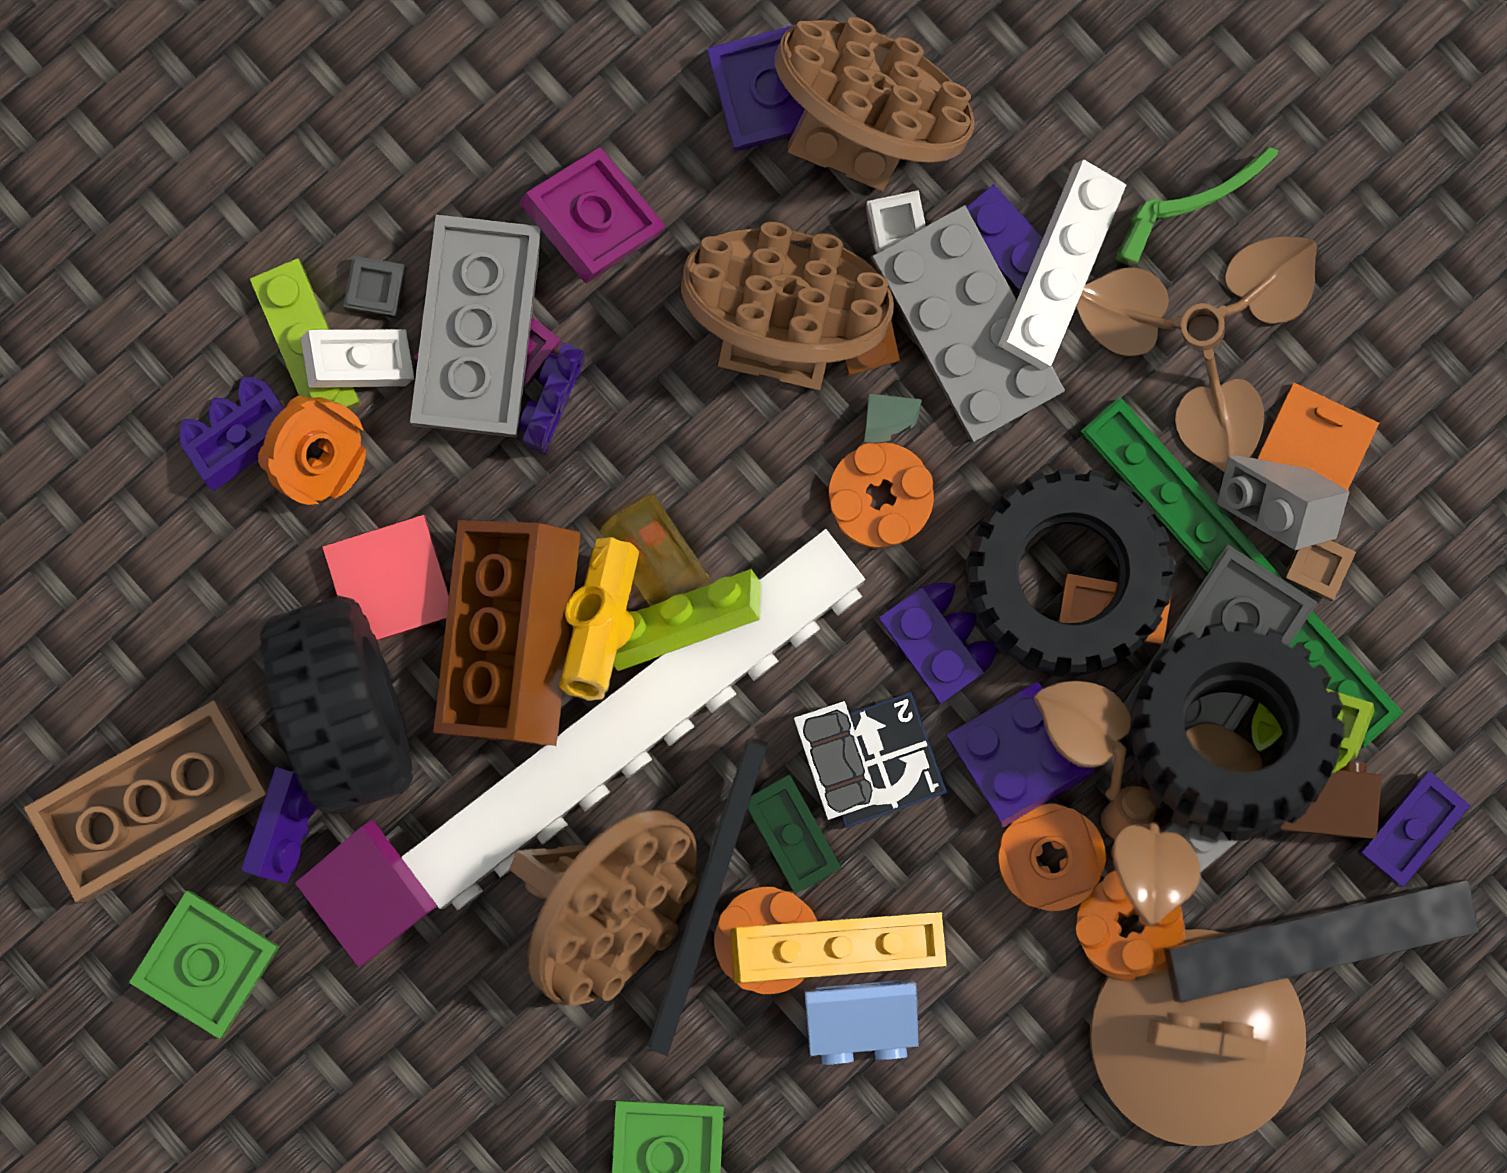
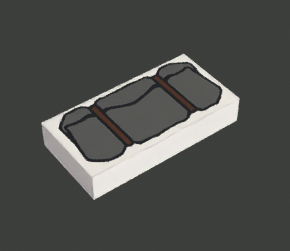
M845 701L795 717L794 721L827 820L879 803Z

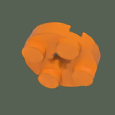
M297 396L291 399L286 408L277 415L270 425L264 445L258 453L259 465L267 472L269 481L280 493L299 503L306 505L319 504L316 501L324 500L329 496L336 499L345 494L354 485L365 463L366 447L361 445V435L359 429L363 431L361 422L350 409L330 399ZM321 438L318 445L323 450L319 459L311 457L307 461L306 452L309 445Z
M886 442L877 444L865 443L857 450L846 455L836 467L828 491L831 513L840 531L851 541L871 549L898 546L914 538L928 521L934 504L933 479L922 461L908 449ZM882 482H886L892 486L890 494L896 497V502L893 506L883 504L880 510L874 509L870 506L872 497L866 493V490L870 485L879 487Z
M1043 804L1010 823L1001 834L997 853L999 873L1010 893L1025 905L1046 911L1066 910L1085 901L1100 881L1106 862L1103 839L1093 822L1076 810L1058 804ZM1046 842H1051L1054 849L1063 848L1066 854V858L1059 861L1060 870L1056 873H1051L1048 866L1039 867L1036 857L1043 853L1041 845Z
M1113 871L1107 874L1104 880L1095 886L1091 895L1081 903L1077 914L1076 935L1090 963L1100 972L1111 978L1130 981L1137 980L1136 977L1146 976L1152 972L1154 974L1159 973L1167 968L1164 948L1184 944L1185 923L1181 905L1177 906L1156 925L1151 927L1140 916L1139 922L1144 927L1141 934L1131 932L1127 938L1121 937L1122 928L1118 924L1123 917L1129 918L1131 915L1139 914L1128 899L1117 872Z
M758 887L743 892L735 897L722 912L714 934L715 952L721 968L735 982L730 929L766 924L817 922L814 913L795 894L775 887ZM805 978L736 984L743 989L760 994H777L796 987Z

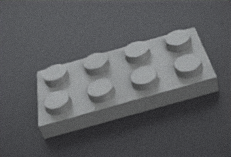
M965 205L870 257L879 274L887 279L895 304L970 442L982 438L1065 391L1052 365L1040 370L998 346L1017 300Z
M436 215L410 418L412 426L517 438L542 230L538 226Z

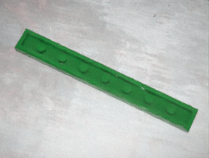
M1121 397L1079 433L1123 483L1134 489L1132 494L1141 503L1146 500L1156 512L1152 516L1162 527H1165L1166 532L1205 575L1224 546L1228 544L1284 580ZM1312 611L1289 647L1294 648L1299 642L1312 652L1307 662L1313 668L1323 664L1331 676L1326 689L1374 703V713L1361 748H1365L1401 716L1403 711Z

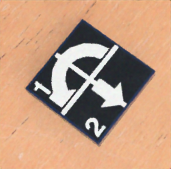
M911 692L849 714L879 803L841 815L846 828L947 793Z

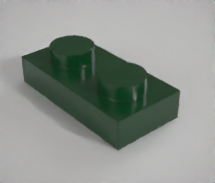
M790 774L751 796L747 809L794 894L842 868Z

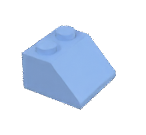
M912 980L804 988L810 1056L821 1055L822 1064L854 1062L853 1052L873 1050L875 1051V1060L907 1057V1047L919 1046L916 983Z

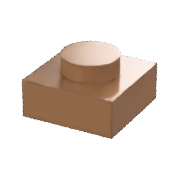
M1331 540L1295 550L1283 579L1322 598L1333 601L1356 552Z

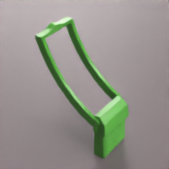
M1266 146L1243 170L1225 183L1208 191L1177 200L1162 201L1155 198L1139 206L1129 221L1131 226L1117 252L1116 261L1128 266L1138 263L1156 219L1192 212L1215 202L1258 174L1278 155L1279 150Z

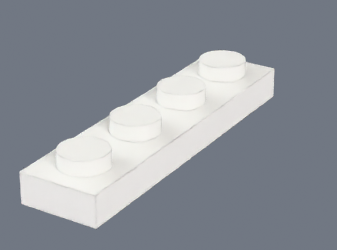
M1084 159L1073 165L998 346L1040 370L1051 367L1126 184Z

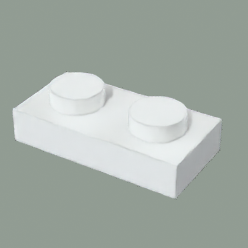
M308 330L301 337L309 388L407 386L414 380L406 330Z

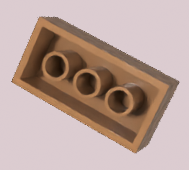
M213 700L24 807L75 902H90L261 805L265 801L270 784L225 703Z

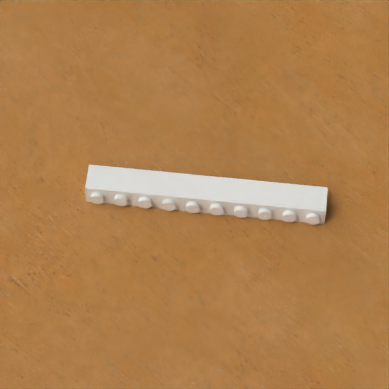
M825 529L760 579V620L662 655L557 737V746H544L401 858L439 909H444L452 903L457 911L483 892L477 884L494 870L500 878L510 871L509 868L517 851H520L535 838H538L542 845L548 842L568 826L562 817L576 806L580 805L585 812L610 793L605 784L622 772L627 779L633 776L653 760L647 751L664 739L671 746L695 727L689 719L705 706L712 714L736 695L731 686L745 675L749 674L752 680L755 681L776 665L779 661L773 654L790 641L797 648L820 630L815 621L831 609L839 616L863 597L857 589L864 584L865 578L827 529Z

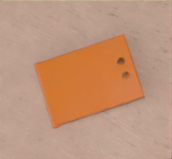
M1293 382L1257 459L1309 468L1348 490L1379 423Z

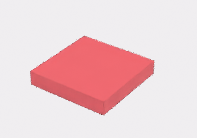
M424 515L323 546L337 596L354 599L360 605L362 613L366 615L377 641L447 619L449 591Z

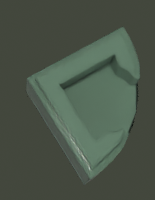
M869 394L864 442H885L891 439L892 434L906 428L907 430L913 428L919 418L921 399Z

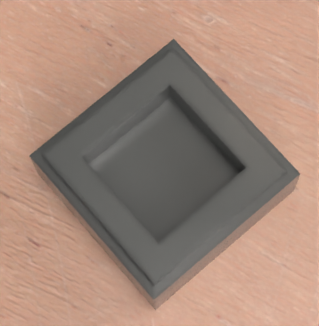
M353 256L343 306L345 310L397 319L406 266L399 263Z

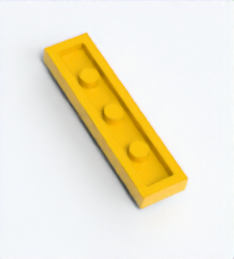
M942 912L730 929L735 983L947 966Z

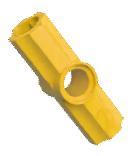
M613 537L596 539L584 586L574 592L565 607V617L567 622L573 626V631L559 687L569 696H577L587 701L603 699L604 693L608 689L616 650L625 645L633 633L634 619L626 608L640 551L630 542H623Z

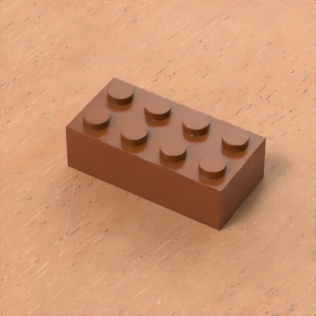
M458 520L433 733L475 739L557 746L563 693L559 685L567 656L570 624L565 617V607L570 597L574 594L581 532L541 523Z

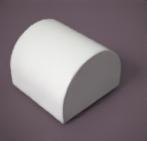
M919 190L866 201L868 223L876 253L926 226Z

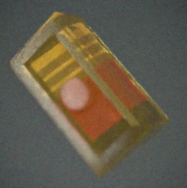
M653 493L618 512L601 527V532L605 538L613 537L623 542H630L640 551L633 581L650 606L668 600L674 595L684 594L701 588L711 581V578Z

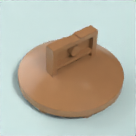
M850 17L846 23L829 20L799 21L785 32L774 56L775 67L780 80L795 100L805 108L788 142V153L824 168L827 166L845 173L846 177L884 191L900 159L918 162H940L956 157L965 149L975 126L974 116L968 103L971 95L963 86L954 83L938 67L922 56L924 51L919 44L904 37H898L893 40L877 33L870 23L857 17Z
M766 222L761 228L736 230L704 238L701 244L688 256L681 281L682 297L691 314L710 332L723 339L718 367L759 376V374L778 378L782 382L816 390L821 389L827 362L841 361L862 355L873 349L884 339L889 330L894 309L893 296L888 287L887 279L862 258L843 248V242L838 237L830 234L812 236L794 232L788 226L779 222ZM790 240L802 241L811 244L810 249L790 244Z
M647 811L633 815L612 826L588 847L585 845L558 847L557 849L546 850L542 848L516 852L509 870L526 882L525 887L530 893L547 900L536 923L529 949L530 975L533 983L541 992L554 1002L568 1006L588 1003L599 998L609 1001L621 991L624 983L657 950H664L671 945L678 934L679 927L676 922L685 904L696 895L700 885V880L695 876L697 867L696 841L693 833L684 823L667 812Z
M1185 929L1184 943L1227 933L1204 929ZM1168 967L1156 974L1152 972L1146 976L1136 977L1137 980L1123 981L1107 976L1098 992L1092 1011L1090 1049L1096 1074L1104 1091L1118 1110L1131 1122L1144 1131L1169 1142L1190 1146H1212L1228 1143L1254 1132L1273 1118L1284 1106L1298 1082L1306 1051L1304 1015L1299 998L1288 978L1179 1003L1174 1001Z

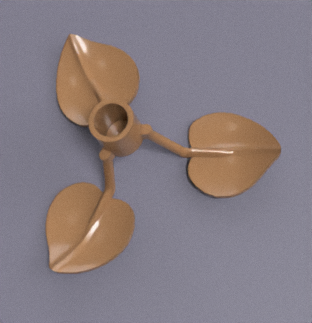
M1295 236L1274 237L1248 245L1234 256L1225 275L1227 287L1241 299L1228 306H1220L1218 309L1213 305L1200 303L1191 306L1184 313L1183 317L1176 316L1173 319H1163L1162 317L1169 306L1167 290L1156 275L1139 268L1115 270L1093 282L1085 284L1076 306L1082 322L1091 335L1102 346L1115 354L1135 357L1149 353L1156 345L1158 328L1181 329L1185 343L1191 349L1203 352L1211 388H1194L1182 398L1176 411V428L1182 442L1192 453L1225 473L1230 456L1238 455L1250 458L1256 449L1263 430L1264 407L1257 390L1246 380L1234 379L1220 386L1213 349L1219 346L1224 338V318L1244 310L1248 305L1256 319L1268 324L1286 323L1298 317L1307 308L1314 291L1317 245L1311 239Z
M1070 681L1049 686L1039 691L1034 700L1042 713L1046 731L1056 749L1070 762L1084 767L1100 766L1106 763L1114 753L1111 786L1106 791V796L1111 801L1102 810L1100 821L1106 834L1115 840L1113 845L1114 866L1128 899L1146 924L1150 927L1154 926L1169 912L1187 900L1197 888L1201 874L1197 854L1188 841L1174 832L1159 834L1158 825L1150 823L1156 815V807L1148 799L1149 790L1139 786L1121 788L1126 750L1119 740L1125 737L1131 729V716L1121 699L1107 688L1089 682ZM1204 723L1186 731L1195 749L1214 765L1236 772L1262 770L1261 755L1257 752L1255 746L1232 730L1217 724Z

